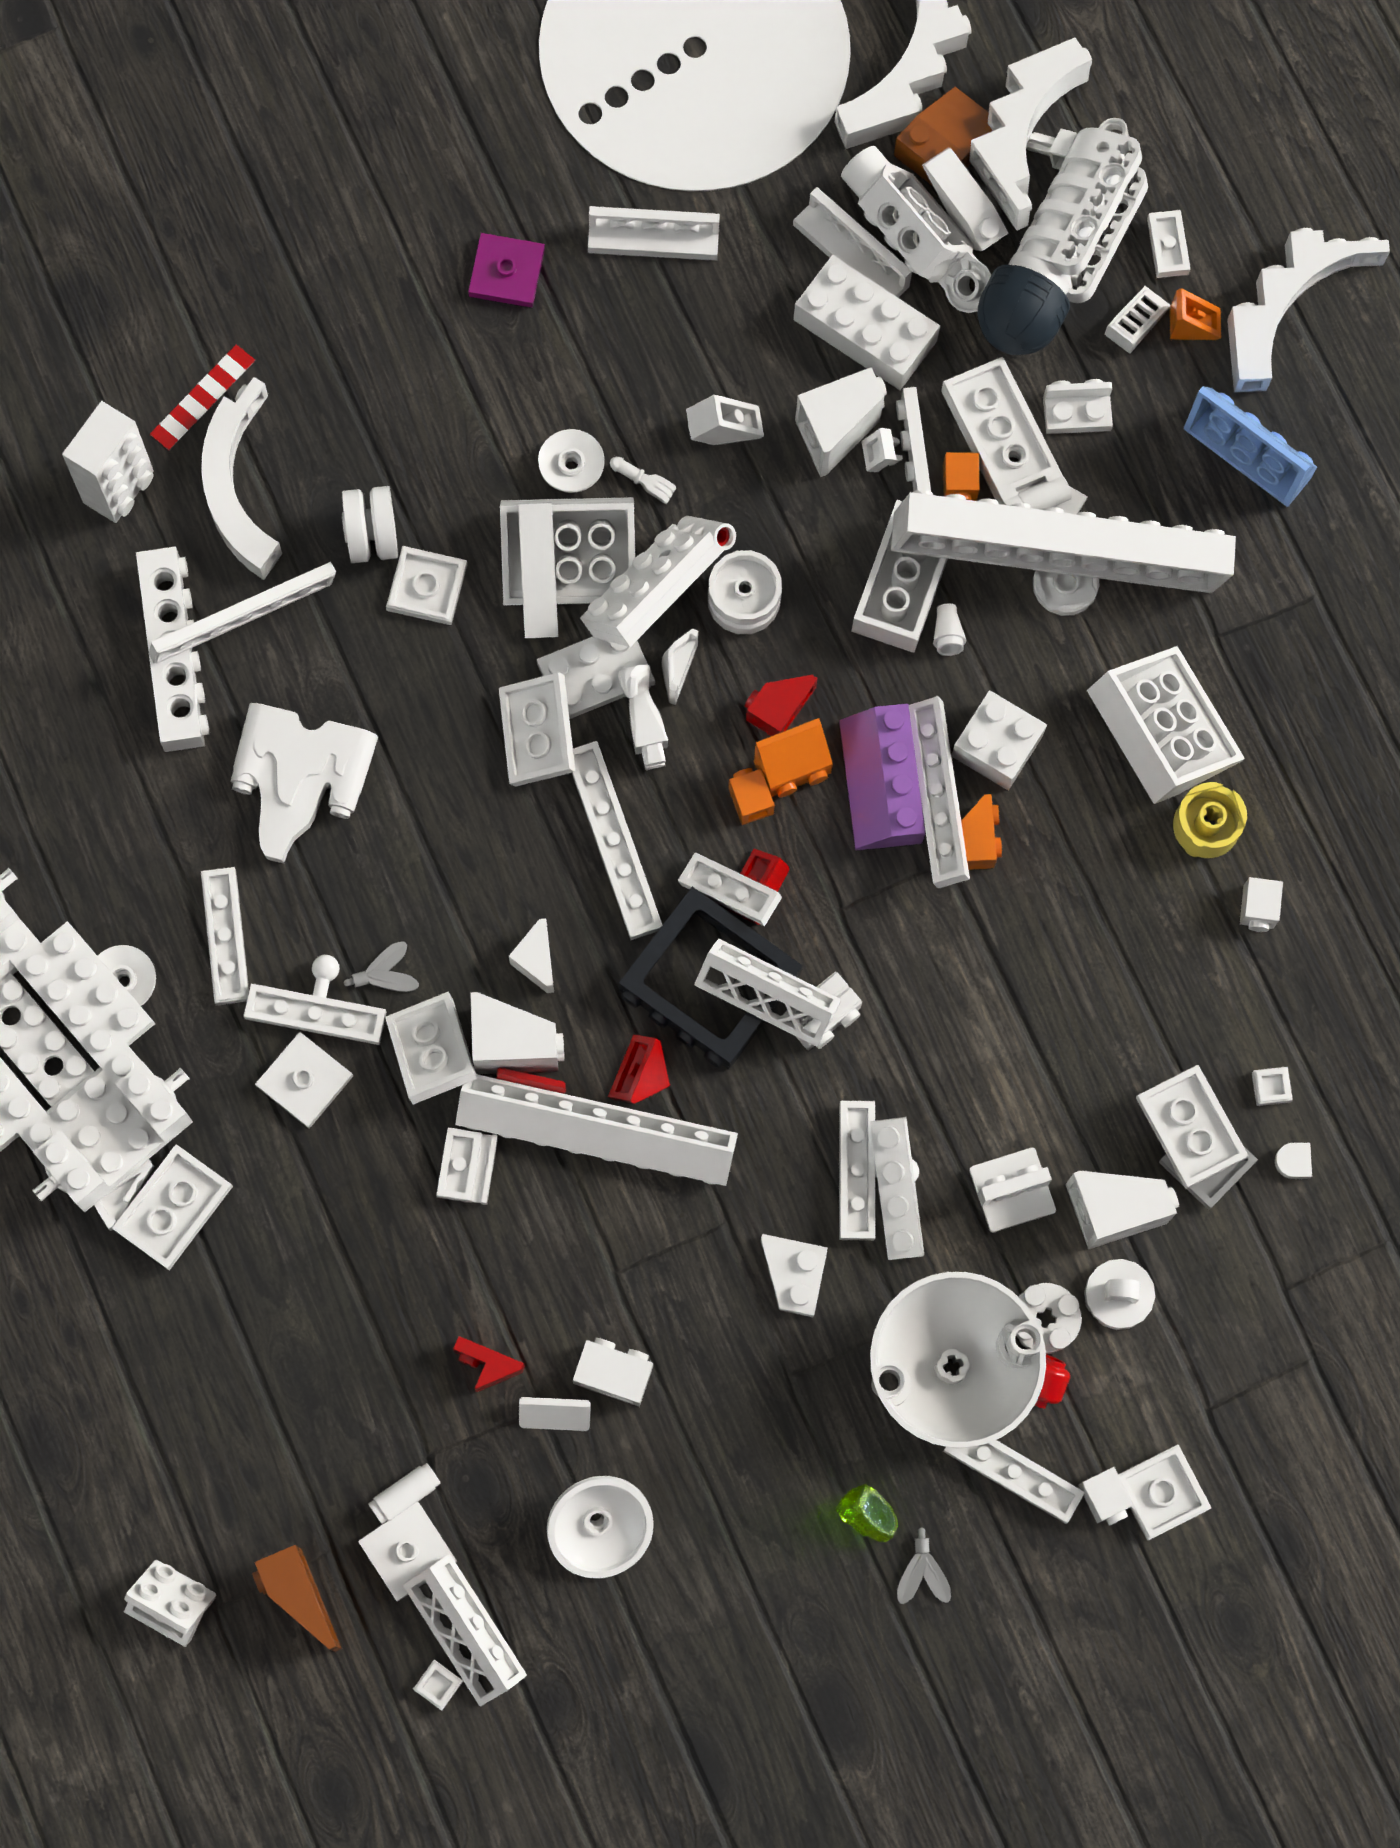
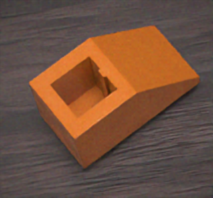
M986 794L961 820L968 870L994 868L997 858L1002 857L1001 838L995 837L994 825H999L998 805H992V795Z

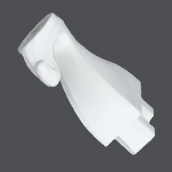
M637 665L620 670L618 672L620 684L625 696L629 698L630 725L635 755L642 753L645 770L664 767L666 760L663 749L668 747V739L659 710L649 692L650 665Z

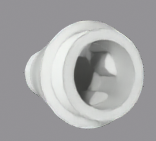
M942 604L937 607L933 645L941 655H957L964 650L966 637L957 614L956 605Z

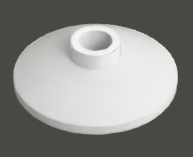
M576 429L562 430L550 436L542 445L538 458L539 469L545 481L553 488L568 493L580 492L590 488L600 478L604 469V453L598 441L590 434ZM574 461L578 466L575 469H568L566 464Z
M118 945L110 947L98 955L118 981L123 976L130 978L129 984L124 988L140 1006L150 998L156 984V972L152 961L143 951L133 946Z

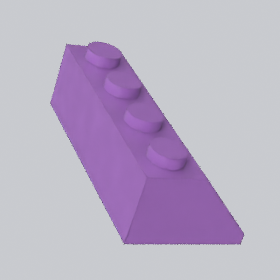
M909 704L873 707L839 720L855 850L922 844L925 836V827Z

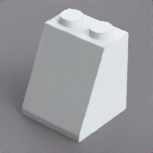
M872 367L798 395L795 421L820 477L827 475L880 422L882 408L885 407L884 396L887 395V391L882 378L875 376Z
M471 993L472 1058L476 1074H497L500 1067L523 1073L558 1071V1061H564L563 1033H556L555 1023L481 993Z
M1078 1171L1073 1173L1065 1184L1088 1249L1165 1225L1177 1214L1175 1208L1179 1207L1174 1189L1172 1187L1168 1188L1166 1181L1161 1179Z

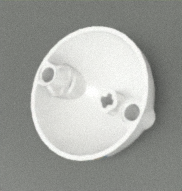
M945 1272L930 1275L902 1290L889 1303L881 1315L873 1334L870 1350L872 1390L880 1398L890 1415L904 1429L916 1437L932 1444L950 1448H969L984 1445L1002 1438L1015 1429L1028 1416L1037 1402L1043 1387L1046 1371V1350L1043 1336L1035 1317L1026 1304L1013 1291L1001 1283L983 1275L969 1272ZM1017 1333H1028L1033 1339V1347L1028 1350L1018 1347L1015 1341ZM948 1359H952L953 1364L958 1362L960 1368L956 1371V1376H952L951 1371L946 1373L943 1369L948 1363ZM884 1373L895 1375L898 1380L897 1389L893 1391L884 1390L879 1383L880 1375Z

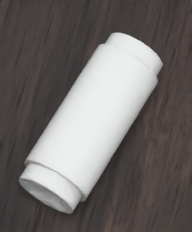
M426 1463L422 1467L418 1466L375 1496L374 1500L368 1503L380 1523L383 1524L386 1521H391L427 1496L441 1483L431 1467Z

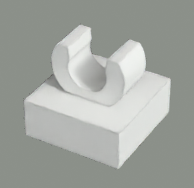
M879 428L862 440L867 472H879L886 466H893L903 459L902 455H895L894 447L900 444V441L892 437L891 429Z

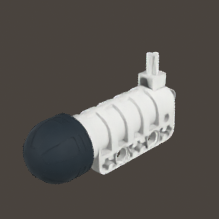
M1119 118L1107 119L1099 128H1084L1078 134L1060 129L1056 138L1036 132L1031 133L1026 147L1027 150L1050 156L1052 168L1059 169L1060 171L1053 179L1048 189V194L1036 211L1034 220L1026 230L1017 252L1013 255L1008 265L999 266L994 270L979 299L977 310L982 333L986 340L999 351L1010 355L1032 354L1046 347L1054 339L1069 312L1070 302L1082 303L1089 300L1094 294L1147 192L1148 183L1145 171L1139 167L1142 161L1140 143L1137 139L1129 137L1126 123ZM1111 130H1120L1122 134L1111 132ZM1129 183H1132V185H1131V187H1130V189H1129V193H1130V195H1129V194H1127V193H1128V184H1129ZM1119 203H1124L1128 206L1123 213H1115ZM1110 227L1111 234H1106ZM1101 235H1105L1102 240L1103 247L1101 246ZM1092 255L1101 257L1097 264L1088 265ZM1083 279L1084 286H1079Z

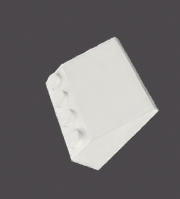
M633 497L501 500L503 605H523L519 503L552 502L557 604L591 603L601 597L610 588L611 582L616 577L623 575L635 559Z
M1178 646L1107 671L1087 690L1154 804L1174 797L1245 759Z

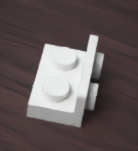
M1090 379L1084 383L1070 384L1069 381L1062 380L1047 385L1043 396L1046 434L1111 431L1113 427L1110 401L1112 383L1103 382L1100 379Z

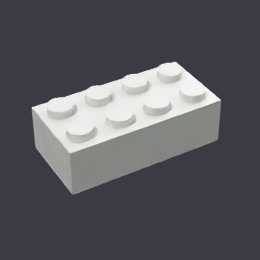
M834 255L830 257L795 303L794 321L865 368L872 367L874 374L880 376L898 390L903 388L935 345L940 329L939 324Z
M103 401L99 403L62 454L83 503L114 523H117L121 516L125 517L131 511L136 495L140 490H145L153 479L154 470L136 422Z
M896 500L854 616L851 632L914 653L948 558L891 551L893 516L895 510L902 503V501Z

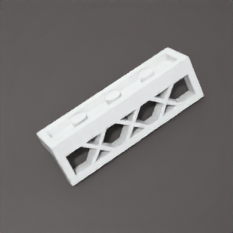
M816 187L810 193L809 205L793 220V226L829 258L834 255L899 298L909 288L912 271Z
M590 206L588 253L717 261L720 214Z
M719 938L708 952L694 984L816 1047L821 1042L827 1026L841 1002V999ZM710 967L723 972L727 983L717 985L707 980L706 976ZM747 984L753 987L758 998L753 1000L743 998L738 986ZM779 1000L785 1003L789 1014L779 1016L773 1013L768 1002ZM809 1015L821 1021L816 1034L803 1028L799 1018Z
M450 1554L403 1584V1587L479 1706L508 1691L527 1676ZM423 1580L426 1581L433 1592L432 1599L424 1596L417 1585ZM440 1613L449 1617L452 1622V1630L443 1626L440 1621ZM459 1643L468 1647L472 1653L471 1660L462 1656L459 1651ZM479 1674L487 1677L494 1688L488 1693L485 1692L478 1681Z

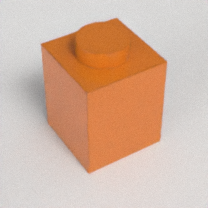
M946 452L943 462V496L959 494L965 496L966 500L977 501L980 490L979 453Z
M752 768L743 769L733 775L734 778L729 779L728 789L742 825L774 815L775 805L762 769L755 771Z

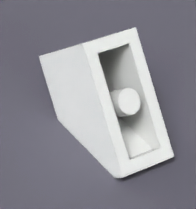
M712 395L686 409L691 440L718 445L764 437L760 410L757 405Z

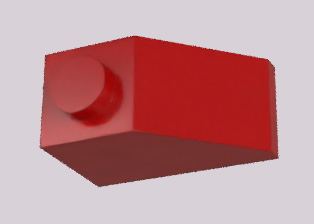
M813 675L765 683L760 692L754 690L745 703V707L748 708L746 720L770 736L787 731L815 691L818 678Z

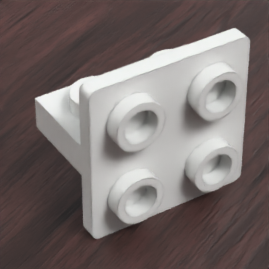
M1035 1148L1025 1149L977 1164L969 1170L989 1230L992 1233L1056 1212L1048 1187L1052 1179L1048 1167H1041Z
M155 1560L126 1593L124 1600L128 1603L124 1613L186 1647L192 1640L203 1613L214 1601L216 1593L206 1588L203 1584L179 1573L170 1565Z

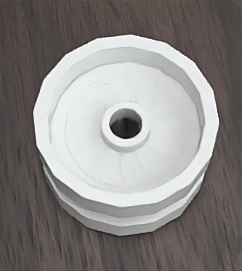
M390 486L372 488L370 491L371 509H366L364 494L360 489L342 491L344 512H342V523L351 563L369 561L371 557L370 540H375L377 556L381 560L398 558Z
M752 550L735 551L725 555L714 565L709 577L708 608L713 619L723 629L735 634H754L765 629L775 619L780 608L782 580L776 565L765 555Z

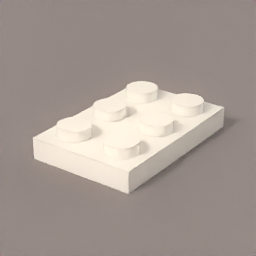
M594 637L537 659V665L542 676L558 672L564 675L569 719L626 697L620 684L618 672L628 667L648 665L638 641L631 647ZM652 673L650 675L649 687L655 685V679Z
M558 672L500 687L499 696L509 784L516 787L576 772L564 675Z
M449 991L385 1017L408 1098L412 1104L477 1079L455 1004Z
M1199 1065L1137 1095L1136 1099L1185 1189L1249 1156Z
M176 1144L112 1229L170 1270L233 1186Z

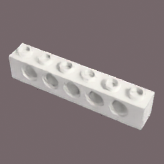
M176 547L136 552L148 651L152 641L194 623V620H188L187 609L193 608L191 592L189 588L184 589L183 577H188L187 562L185 557L180 558ZM164 581L173 582V586L169 590L161 591L157 589L160 583ZM168 612L178 614L172 622L162 621V617ZM192 648L157 664L153 663L149 655L160 743L164 751L169 752L205 746L204 735H209L207 716L201 715L199 703H205V695L202 683L196 682L195 672L201 671L198 651L192 652ZM176 675L186 676L185 681L178 686L171 685L170 680ZM186 706L190 708V712L185 717L178 718L174 716V712L179 707Z

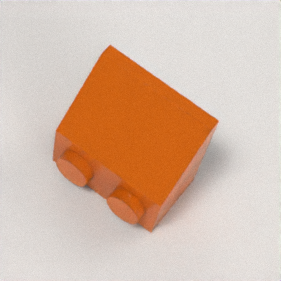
M819 718L756 742L754 764L757 770L762 769L771 797L777 794L779 798L786 797L797 791L798 786L808 782L810 785L819 784L828 778V774H831L833 763Z

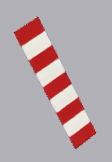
M236 344L150 435L170 450L252 365L255 359Z

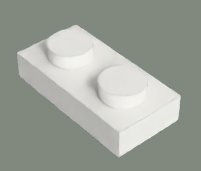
M1181 210L1149 213L1147 222L1156 277L1189 275L1191 269Z

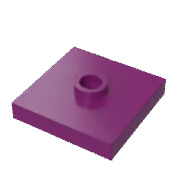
M481 233L468 291L469 297L533 308L545 244Z

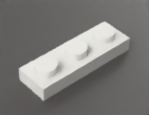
M696 852L678 879L681 886L689 890L693 886L712 901L763 926L766 925L782 898L779 892Z

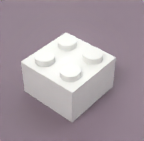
M989 690L955 743L951 756L1009 791L1043 737L1047 724Z

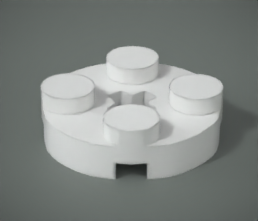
M1041 1283L1028 1287L1018 1296L1026 1304L1039 1325L1046 1354L1062 1350L1075 1340L1081 1327L1082 1317L1078 1300L1068 1290L1056 1284ZM1045 1309L1050 1310L1051 1316L1056 1319L1055 1323H1049L1047 1328L1042 1327L1041 1320L1036 1318L1037 1313H1043ZM1019 1332L1016 1334L1025 1348L1031 1349L1033 1347V1339L1028 1333Z

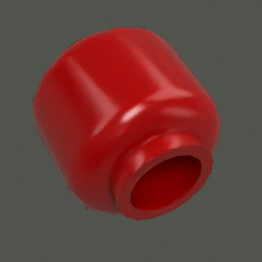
M1046 1354L1044 1383L1034 1406L1046 1409L1048 1403L1058 1404L1062 1401L1071 1378L1069 1371L1065 1369L1066 1363L1062 1360Z

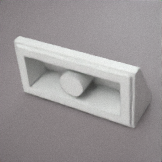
M521 1397L519 1399V1425L521 1428L588 1431L590 1428L591 1403L589 1400Z

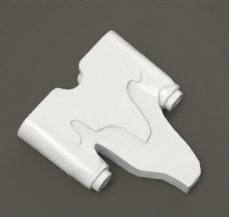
M250 703L230 782L233 783L232 789L242 794L250 795L253 789L257 787L260 789L259 841L266 859L279 863L285 862L293 842L311 827L321 800L328 788H331L328 804L331 808L330 814L339 818H350V814L355 811L378 740L376 734L365 729L333 721L325 722L319 729L308 730L302 726L299 716L295 712L264 704Z

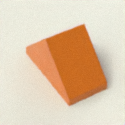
M1182 288L1176 290L1169 309L1170 339H1221L1220 308Z

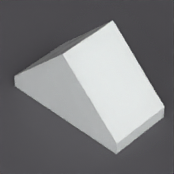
M539 919L509 955V962L546 993H554L546 919Z

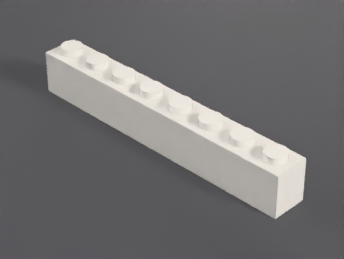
M476 1074V1080L462 1086L455 1125L463 1126L473 1131L498 1134L504 1138H516L534 1142L539 1146L556 1147L575 1154L582 1153L600 1157L606 1161L631 1164L641 1169H653L677 1177L684 1176L702 1180L708 1184L724 1186L727 1184L738 1133Z

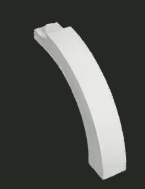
M253 377L248 385L244 384L239 389L235 398L236 402L224 396L215 410L203 445L202 480L209 510L222 539L241 563L264 580L281 557V547L278 541L264 533L245 513L236 497L233 482L234 459L239 441L246 427L268 397L265 383Z

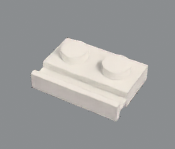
M448 1128L437 1198L487 1205L498 1135Z

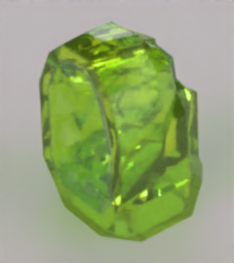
M866 1484L851 1489L841 1498L835 1510L843 1522L852 1526L863 1537L869 1536L878 1542H887L892 1539L898 1528L897 1517L891 1505L875 1489Z

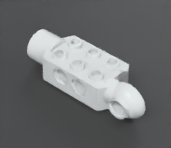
M870 146L862 150L845 166L841 177L859 197L858 204L865 211V218L883 232L886 243L901 253L906 259V266L913 273L928 279L930 283L938 282L944 288L946 297L952 306L966 313L977 312L979 299L991 277V273L973 255V243L912 173L889 163L876 146ZM971 278L975 282L974 292H972L969 287V282Z

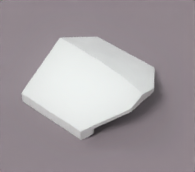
M691 629L676 640L662 657L661 667L669 703L676 705L698 646V631Z

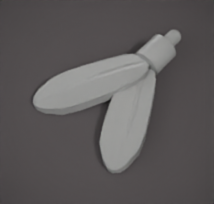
M397 942L390 945L369 965L366 972L362 971L352 974V978L346 979L344 985H354L356 988L371 984L380 988L406 993L416 990L419 987V983L412 976L390 971L404 957L407 944L405 942Z
M922 1527L918 1529V1538H915V1553L917 1554L913 1556L897 1589V1598L900 1604L907 1603L914 1597L923 1576L935 1597L945 1603L951 1599L950 1585L941 1568L929 1553V1538H925V1529Z

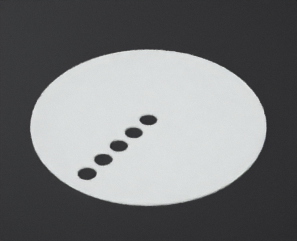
M548 0L542 17L539 36V61L547 95L557 116L574 139L594 158L628 178L647 185L680 191H713L751 183L781 169L801 155L818 138L834 115L844 93L851 55L850 33L841 0ZM692 37L702 39L707 46L706 52L698 58L686 55L683 45L687 39ZM664 54H673L679 58L681 66L674 74H664L657 67L658 59ZM645 70L653 75L655 82L652 88L646 91H639L632 86L631 77L637 71ZM620 87L627 92L629 98L624 106L614 108L606 103V92L610 88ZM586 104L597 105L602 111L600 121L595 124L582 122L578 115L580 108Z

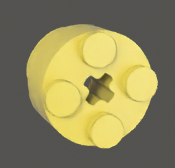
M1207 782L1197 785L1186 794L1176 810L1173 820L1176 839L1185 849L1186 853L1192 857L1215 858L1222 856L1233 848L1243 833L1247 821L1246 806L1238 793L1224 787L1223 784ZM1205 816H1207L1209 821L1215 820L1216 823L1211 825L1210 822H1206L1204 820Z

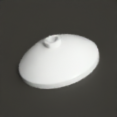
M612 1476L590 1477L570 1486L554 1503L547 1522L548 1542L558 1562L572 1573L587 1578H606L627 1570L645 1553L653 1534V1515L645 1496L630 1482ZM596 1513L602 1514L600 1519L596 1521L590 1520L592 1515Z

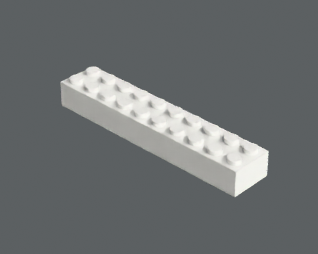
M928 490L910 492L895 510L893 516L891 551L1205 593H1213L1234 575L1236 536L1224 535V531L1217 529L1201 532L1194 531L1192 527L1187 525H1176L1171 528L1160 526V523L1156 521L1128 522L1127 518L1121 516L1105 519L1098 518L1091 512H1079L1075 515L1063 513L1062 509L1054 507L1045 508L1044 510L1031 509V506L1025 503H1015L1009 506L998 504V501L994 499L972 501L966 500L965 496L959 494H950L946 497L935 496Z

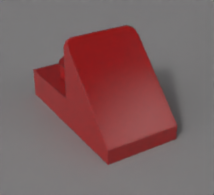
M458 1336L453 1348L454 1352L460 1355L458 1358L459 1362L473 1368H478L479 1363L484 1365L475 1386L476 1392L520 1375L525 1368L523 1362Z

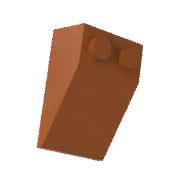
M954 87L918 114L896 138L894 156L930 185L932 183L922 165L948 147L953 150L967 169L971 164L969 161L971 140L993 131L988 125L989 112L957 87Z
M293 1545L256 1561L255 1565L258 1571L253 1572L252 1575L259 1592H263L264 1595L267 1594L268 1597L329 1650L335 1652L341 1650V1645L302 1549Z

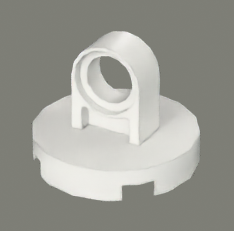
M1125 1259L1109 1260L1098 1266L1087 1279L1084 1290L1086 1307L1091 1311L1093 1317L1101 1325L1115 1330L1130 1329L1142 1322L1152 1310L1155 1300L1154 1283L1147 1271L1137 1263Z

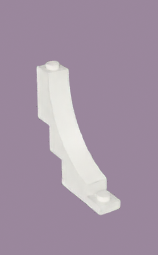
M1076 38L1008 65L1006 88L1011 94L992 101L989 105L988 125L993 131L971 140L969 161L1016 230L1028 226L1029 215L1032 210V204L1028 197L1030 174L1026 159V147L1030 135L1041 116L1055 101L1073 88L1087 82L1089 78L1092 58L1086 48H1082Z

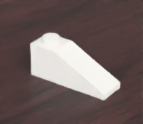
M946 148L922 165L949 217L973 243V250L983 251L1008 234L994 205L951 148Z

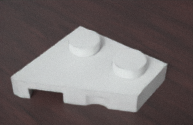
M762 1234L761 1244L764 1249L779 1310L814 1317L828 1248Z

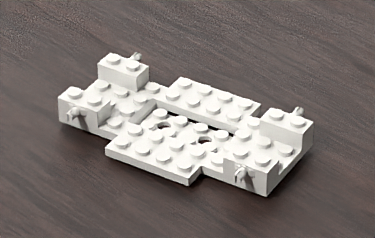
M8 867L0 875V1047L48 1102L51 1108L45 1111L0 1058V1152L20 1136L45 1166L46 1173L49 1176L32 1190L36 1196L43 1201L54 1190L59 1188L67 1193L86 1212L193 1123L189 1115L177 1102L174 1091L190 1078L179 1068L168 1079L163 1081V1079L155 1076L144 1062L138 1058L129 1045L154 1026V1021L68 921L41 943L5 901L2 891L18 879ZM19 971L96 1061L100 1066L96 1071L91 1068L13 976L15 972ZM12 1007L19 1009L21 1017L16 1024L6 1025L3 1023L2 1015L6 1009ZM53 1057L60 1058L63 1061L62 1071L57 1075H48L44 1070L47 1060Z

